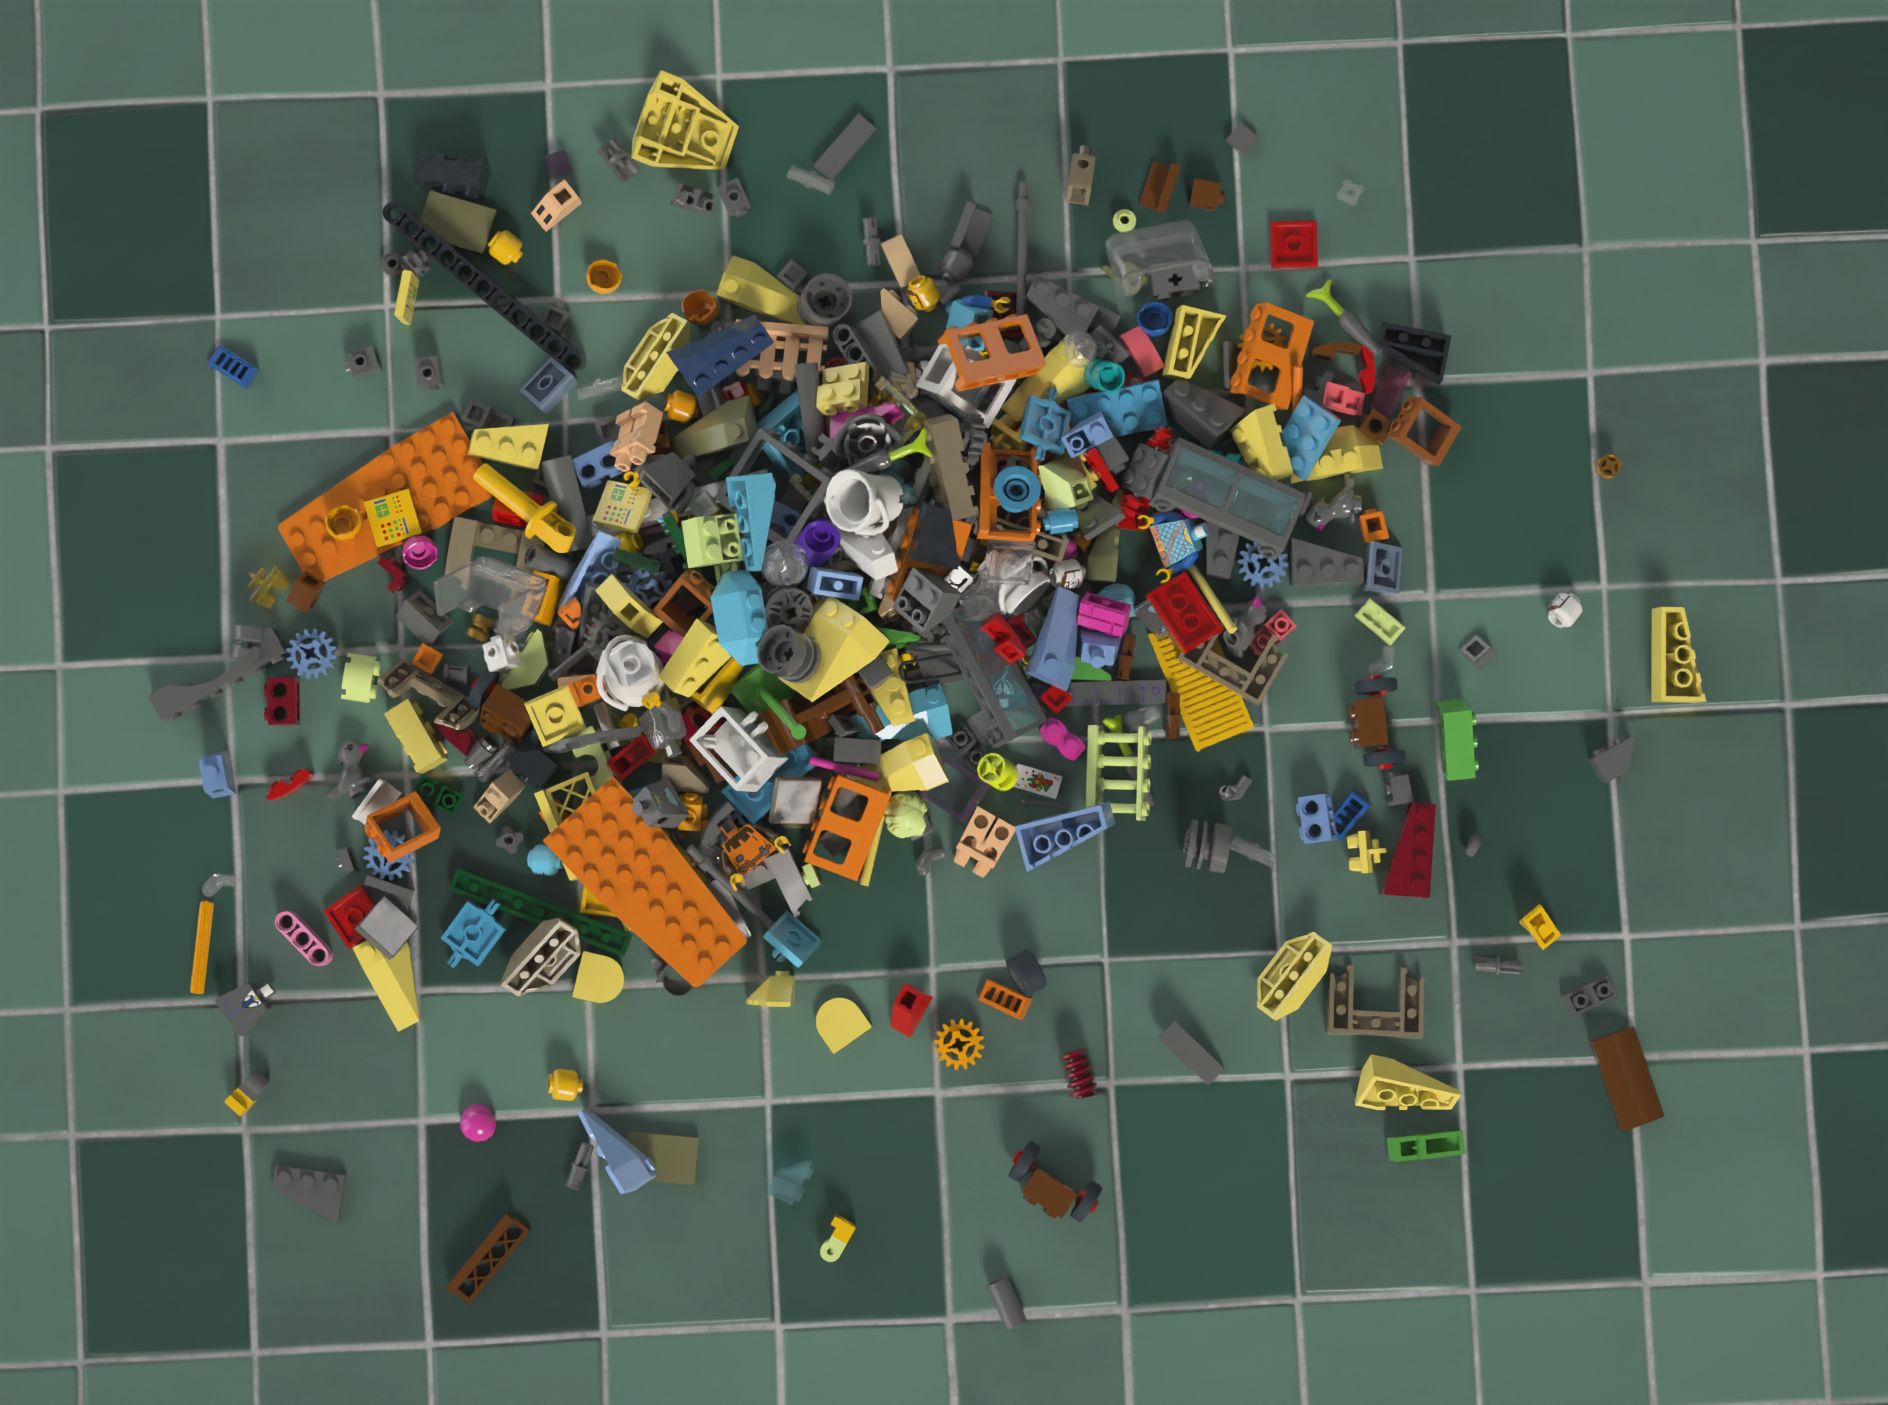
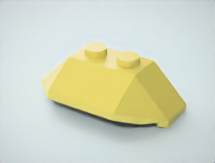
M671 313L668 315V318L659 321L648 329L624 366L621 391L639 401L661 393L666 389L678 371L666 352L673 349L675 351L685 347L684 344L690 342V323L687 320Z
M1354 425L1338 427L1307 480H1302L1294 474L1290 477L1291 484L1341 476L1345 473L1353 474L1382 469L1379 445Z
M1315 932L1286 941L1257 979V1008L1275 1021L1298 1010L1326 973L1332 944Z

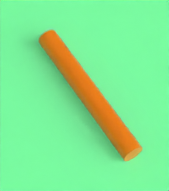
M1295 365L1293 368L1292 414L1302 398L1303 366Z

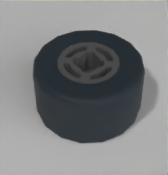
M1024 950L1006 961L1007 970L1014 984L1026 997L1047 985L1042 968L1028 950Z

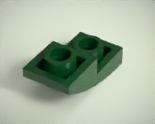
M424 774L420 775L411 792L416 791L421 800L452 816L455 815L465 796Z

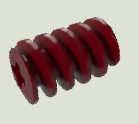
M1088 1048L1070 1051L1060 1057V1061L1068 1062L1062 1067V1070H1070V1073L1064 1076L1065 1079L1072 1080L1067 1085V1088L1075 1090L1069 1094V1097L1083 1099L1099 1094L1097 1091H1091L1097 1086L1096 1082H1089V1080L1095 1077L1094 1073H1087L1092 1068V1064L1084 1063L1090 1059L1089 1055L1082 1054Z

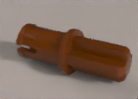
M1124 633L1122 636L1120 653L1117 654L1119 658L1115 678L1130 680L1132 660H1135L1133 653L1136 635Z
M1168 692L1167 715H1164L1166 717L1165 738H1180V717L1182 715H1179L1180 694L1178 692Z

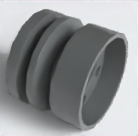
M824 273L816 275L808 282L798 298L797 310L799 317L806 325L823 326L832 329L840 323L851 307L852 293L850 287L844 279L835 274ZM820 301L824 302V309L821 308Z
M780 578L769 579L760 585L768 628L785 625L799 632L803 631L810 623L813 614L809 596L787 580Z
M777 625L767 630L761 637L757 648V658L759 665L765 671L791 683L798 684L809 680L816 673L821 662V650L814 638L800 633L791 627Z
M1192 819L1184 838V867L1190 868L1193 858H1196L1195 869H1200L1204 859L1208 860V871L1224 873L1229 856L1232 825L1216 823L1211 833L1208 832V821H1203L1200 831L1198 830V820Z

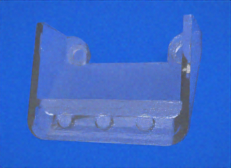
M1182 220L1115 233L1106 242L1118 303H1124L1128 296L1135 295L1140 290V275L1191 265L1194 277L1202 281L1204 287L1209 286L1215 279L1212 265L1197 229L1190 221Z

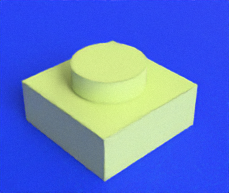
M809 863L802 866L804 871L801 872V875L806 885L810 884L811 888L823 884L815 865Z

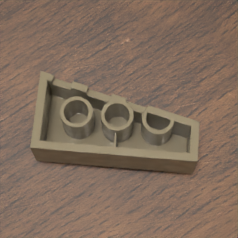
M947 414L923 420L924 428L927 430V447L933 455L932 457L925 455L931 469L929 482L934 488L935 495L932 499L944 502V506L951 510L952 521L979 515L978 506L973 507L971 495H975L973 485H970L969 480L966 478V473L969 471L968 462L960 452L964 451V445L958 419Z

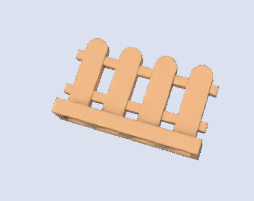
M760 321L775 343L761 352L760 361L749 360L736 370L738 376L745 377L749 374L750 368H759V375L764 379L770 378L773 375V370H782L783 378L790 381L796 377L794 364L798 363L799 351H808L806 363L817 362L820 376L825 366H821L822 353H827L829 327ZM776 349H784L783 362H774Z

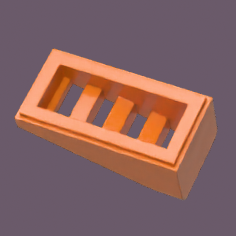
M987 978L978 1000L1019 1020H1023L1032 998L1026 997ZM992 987H995V993L992 999L989 1000L988 996L992 990ZM1001 991H1004L1005 993L1000 1004L996 1003ZM1010 995H1012L1014 997L1011 1001L1009 1008H1007L1005 1006L1008 1002ZM1019 999H1021V1005L1016 1012L1014 1011Z

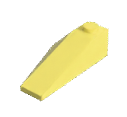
M776 971V975H771L746 999V1004L765 1007H791L795 1004V976H790V971Z

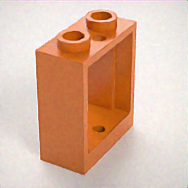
M416 791L367 815L364 826L367 836L370 839H374L378 852L382 857H386L389 863L438 839L441 829ZM409 811L423 833L392 848L378 826Z

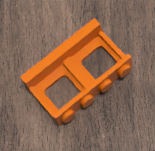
M1267 302L1258 303L1252 309L1250 315L1251 323L1244 335L1245 343L1237 358L1238 366L1236 373L1231 378L1230 392L1233 394L1241 393L1269 405L1275 403L1276 410H1288L1293 394V368L1295 365L1302 364L1314 321ZM1269 314L1290 322L1293 326L1288 345L1285 349L1265 342L1261 338L1265 321ZM1255 359L1279 368V375L1272 393L1248 384V378Z
M1011 314L1001 320L992 318L982 324L972 322L963 328L953 326L946 329L938 340L939 345L947 344L960 377L954 383L957 392L1037 375L1047 365L1027 314L1020 316ZM1021 327L1029 350L1010 354L1006 350L1000 332ZM981 336L989 359L968 362L960 341Z
M985 443L983 453L979 455L977 506L979 515H977V539L1033 542L1036 534H1040L1041 521L1037 520V512H1040L1041 498L1028 509L1029 529L1027 531L1001 530L996 525L997 506L1000 504L994 493L997 464L999 462H1007L1011 455L1019 456L1029 465V470L1036 475L1041 486V478L1037 476V469H1039L1038 466H1041V462L1034 459L1037 450L1036 446H1033L1031 451L991 449V443Z
M913 506L912 512H909L906 525L908 526L906 533L901 536L899 547L901 548L899 556L895 558L898 572L893 573L892 579H889L886 585V596L892 601H896L901 592L907 568H929L941 577L950 569L915 561L908 556L920 510L918 507ZM962 519L952 521L959 563L961 562L972 524Z
M838 772L836 777L832 775L827 789L831 790L828 798L823 797L819 810L823 812L820 819L815 818L810 831L814 835L811 841L806 840L802 853L806 854L805 862L857 881L891 797V790L886 788L880 790L846 777L842 772ZM843 787L868 797V803L861 820L855 821L831 811L830 807L838 788ZM827 830L851 840V846L843 863L839 864L814 854L813 850L821 831Z

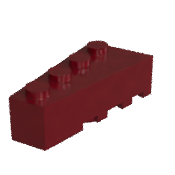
M1415 802L1408 804L1379 895L1430 898L1436 804Z

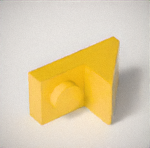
M1540 904L1519 921L1529 931L1542 950L1561 936Z

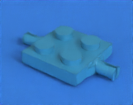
M1055 388L1048 389L1046 399L1030 395L1026 401L1019 438L1037 447L1034 459L1038 460V462L1045 460L1046 451L1060 456L1065 450L1061 437L1068 432L1072 412L1061 408L1055 402L1058 392Z
M492 899L486 909L478 907L470 900L467 901L441 937L454 951L446 962L448 965L451 964L452 968L456 967L461 958L468 959L476 966H480L507 929L493 916L494 912L501 905L499 902L496 903L497 900Z

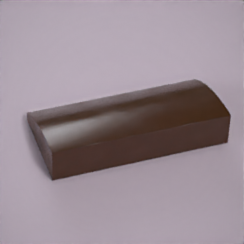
M1634 1026L1590 1040L1589 1044L1619 1131L1624 1132L1664 1117Z

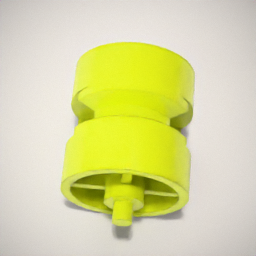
M989 753L982 757L978 763L977 772L980 779L998 790H1009L1018 780L1019 772L1016 765L999 754Z

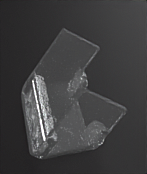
M490 557L477 558L434 581L437 615L442 616L457 607L467 612L476 611L483 605L498 610L501 640L504 641L532 626L547 590L544 577Z

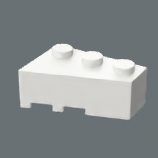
M837 527L841 536L839 546L844 550V557L856 562L857 567L875 580L898 572L894 552L882 532L877 535H860L855 532L841 530Z

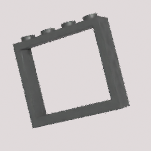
M759 428L729 477L746 475L764 445L768 442L822 482L789 536L770 523L767 538L786 552L794 553V544L798 536L811 521L819 517L826 506L823 498L826 496L827 487L835 474L826 467H819L814 457L808 454H801L798 451L800 448L794 443L783 441L780 438L782 435L771 428L769 430ZM725 482L715 500L736 514L735 508H730L727 482Z

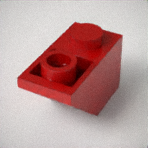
M904 983L893 1003L890 1026L911 1038L933 996L915 985Z

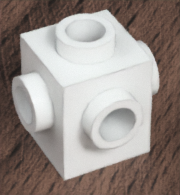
M497 635L491 637L490 642L482 645L484 659L487 662L489 672H504L521 665L518 645L514 638H505L504 635Z

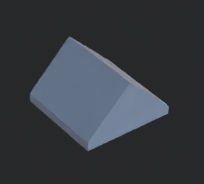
M551 357L520 391L547 415L578 381Z
M1370 541L1366 545L1363 591L1399 594L1403 548Z

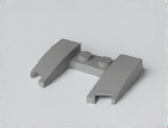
M788 845L782 848L785 851L784 854L780 853L779 850L772 852L743 877L746 886L742 882H737L735 885L744 892L776 878L794 917H797L801 913L798 908L806 899L811 901L812 896ZM715 878L705 881L704 884L742 933L748 938L751 937V931L736 898Z

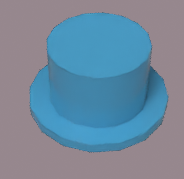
M1008 467L1001 471L995 479L994 493L996 499L1003 509L1009 512L1017 513L1027 510L1035 505L1040 497L1041 486L1039 479L1032 471L1025 467Z

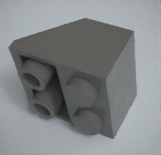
M913 567L893 608L919 631L926 633L951 615L961 593L934 570Z

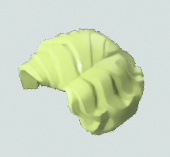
M914 791L896 793L889 799L883 814L887 829L899 838L921 836L926 828L927 822L925 821L924 813L928 808L924 798Z

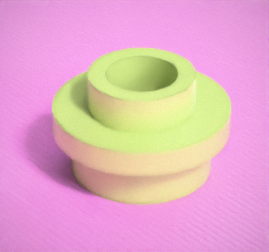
M1119 210L1113 217V225L1119 232H1130L1136 225V217L1130 210ZM1122 217H1127L1129 219V222L1127 224H1122L1120 219Z

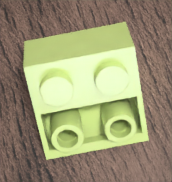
M1062 459L1038 466V477L1041 478L1045 491V503L1050 511L1074 507L1093 499L1088 476Z
M736 514L695 517L681 521L688 568L743 561Z

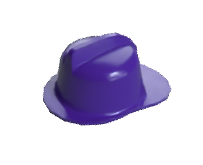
M831 518L814 519L796 539L794 553L803 564L809 566L824 564L839 546L841 536Z

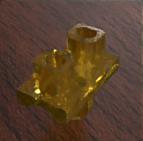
M277 566L273 567L264 580L262 578L267 571L263 568L257 574L252 571L248 573V576L252 578L248 585L250 589L254 590L258 583L260 584L249 598L255 605L259 603L270 609L276 601V598L267 592L270 587L274 585L283 592L289 585V580Z

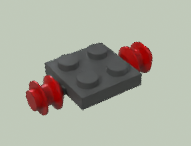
M1161 426L1159 430L1154 429L1157 433L1156 437L1149 439L1152 445H1154L1153 448L1139 443L1120 485L1133 491L1132 494L1134 495H1124V498L1127 500L1125 505H1119L1123 508L1122 513L1133 518L1136 514L1141 515L1138 511L1139 506H1145L1144 501L1140 499L1141 496L1152 500L1171 458L1161 453V449H1171L1168 442L1170 439L1175 438L1172 437V431Z

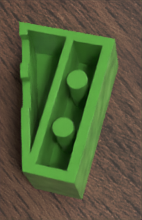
M1463 698L1435 701L1436 708L1440 710L1438 730H1441L1442 745H1440L1443 775L1447 781L1476 778L1475 770H1479L1478 757L1474 756V748H1477V736L1473 734V725H1476L1475 711L1470 709Z

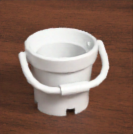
M847 469L838 472L832 477L823 501L832 522L839 529L855 532L860 535H877L888 528L889 521L899 516L903 508V503H899V495H903V491L899 482L892 476L866 474L859 470ZM883 522V525L880 527L870 525Z
M1003 545L1001 548L1005 552L999 555L997 551H994L978 567L977 570L981 575L977 582L999 607V613L1006 620L1013 614L1017 616L1022 612L1025 613L1044 594L1051 581L1046 561L1041 556H1025L1022 559L1007 545ZM1033 561H1038L1041 564L1042 572H1037L1030 564Z
M631 635L616 636L608 643L600 657L596 671L598 692L605 702L623 711H627L629 706H643L641 700L647 694L656 692L660 695L665 685L659 678L660 673L664 669L663 663L647 647L646 641ZM626 640L625 642L619 643L616 647L613 648V646L618 642ZM603 676H604V682H605L607 691H608V693L614 698V700L611 699L610 697H608V695H607L606 692L604 691V687H603V683H602V682H603Z

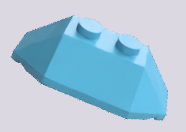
M746 569L724 572L710 597L719 645L737 660L736 662L740 666L758 664L757 648L761 637L769 630L761 588Z

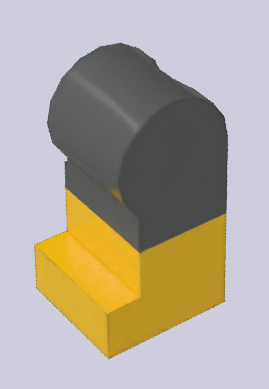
M256 1069L224 1103L239 1116L245 1115L271 1082Z

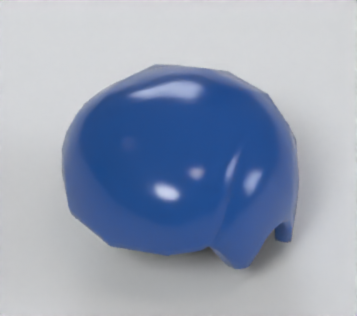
M1156 301L1144 304L1140 312H1137L1138 325L1147 335L1152 337L1161 336L1172 326V311L1166 304Z

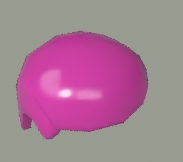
M412 536L403 546V560L411 568L420 570L428 568L437 560V546L427 536Z
M481 1103L472 1104L463 1111L460 1120L461 1130L465 1137L475 1142L486 1141L493 1135L496 1127V1118L492 1109Z

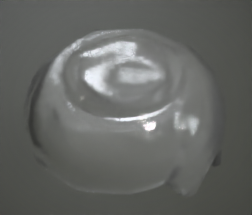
M1082 331L1069 332L1062 341L1064 344L1063 356L1068 363L1077 368L1091 365L1097 356L1098 348L1095 339L1090 334Z

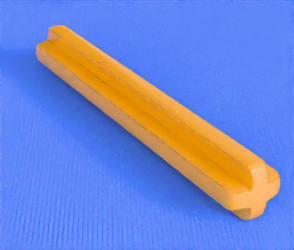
M211 901L200 902L190 992L194 994L204 993L214 903Z

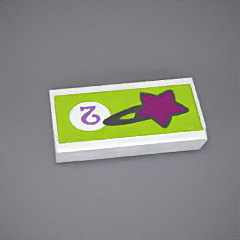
M601 702L593 706L602 731L621 728L619 726L621 721L616 707L611 706L607 702ZM627 740L606 743L609 750L629 745Z

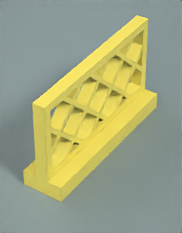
M589 772L534 793L550 833L563 822L562 817L565 810L575 811L567 807L572 794L583 798V804L588 799L590 792L592 795L596 792ZM583 779L588 784L585 796L573 792L576 783ZM571 785L570 790L564 788ZM560 789L569 792L564 805L555 802L552 796L553 792ZM557 806H559V807L562 808V810H561L560 813H559V810H558ZM563 863L570 881L577 880L578 878Z

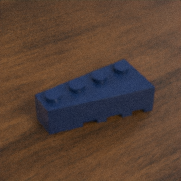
M753 315L727 326V329L710 333L702 340L697 342L691 341L684 344L685 347L676 351L673 349L666 353L699 397L775 342L757 317Z

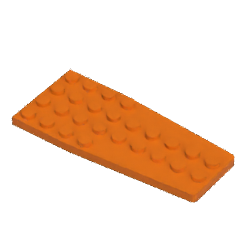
M454 412L392 446L279 524L278 529L303 573L307 571L322 581H327L405 544L408 539L382 547L376 546L364 505L366 501L410 489L422 529V535H425L454 520V517H459L494 497L473 480L474 474L483 465V462L479 457L468 455L471 441ZM346 504L359 511L361 527L358 534L352 539L339 540L328 533L325 520L327 513L333 508Z
M612 776L553 830L543 842L591 894L693 987H699L746 944L747 938L660 827L647 826L641 815L633 813V797Z

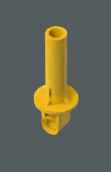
M487 463L478 468L473 480L528 523L525 530V536L528 539L538 536L558 553L569 551L576 534V528L556 513L558 506L554 501L540 506Z

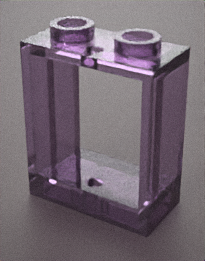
M944 754L941 758L943 765L948 764L978 784V789L961 814L930 795L927 790L919 791L918 794L965 825L991 785Z

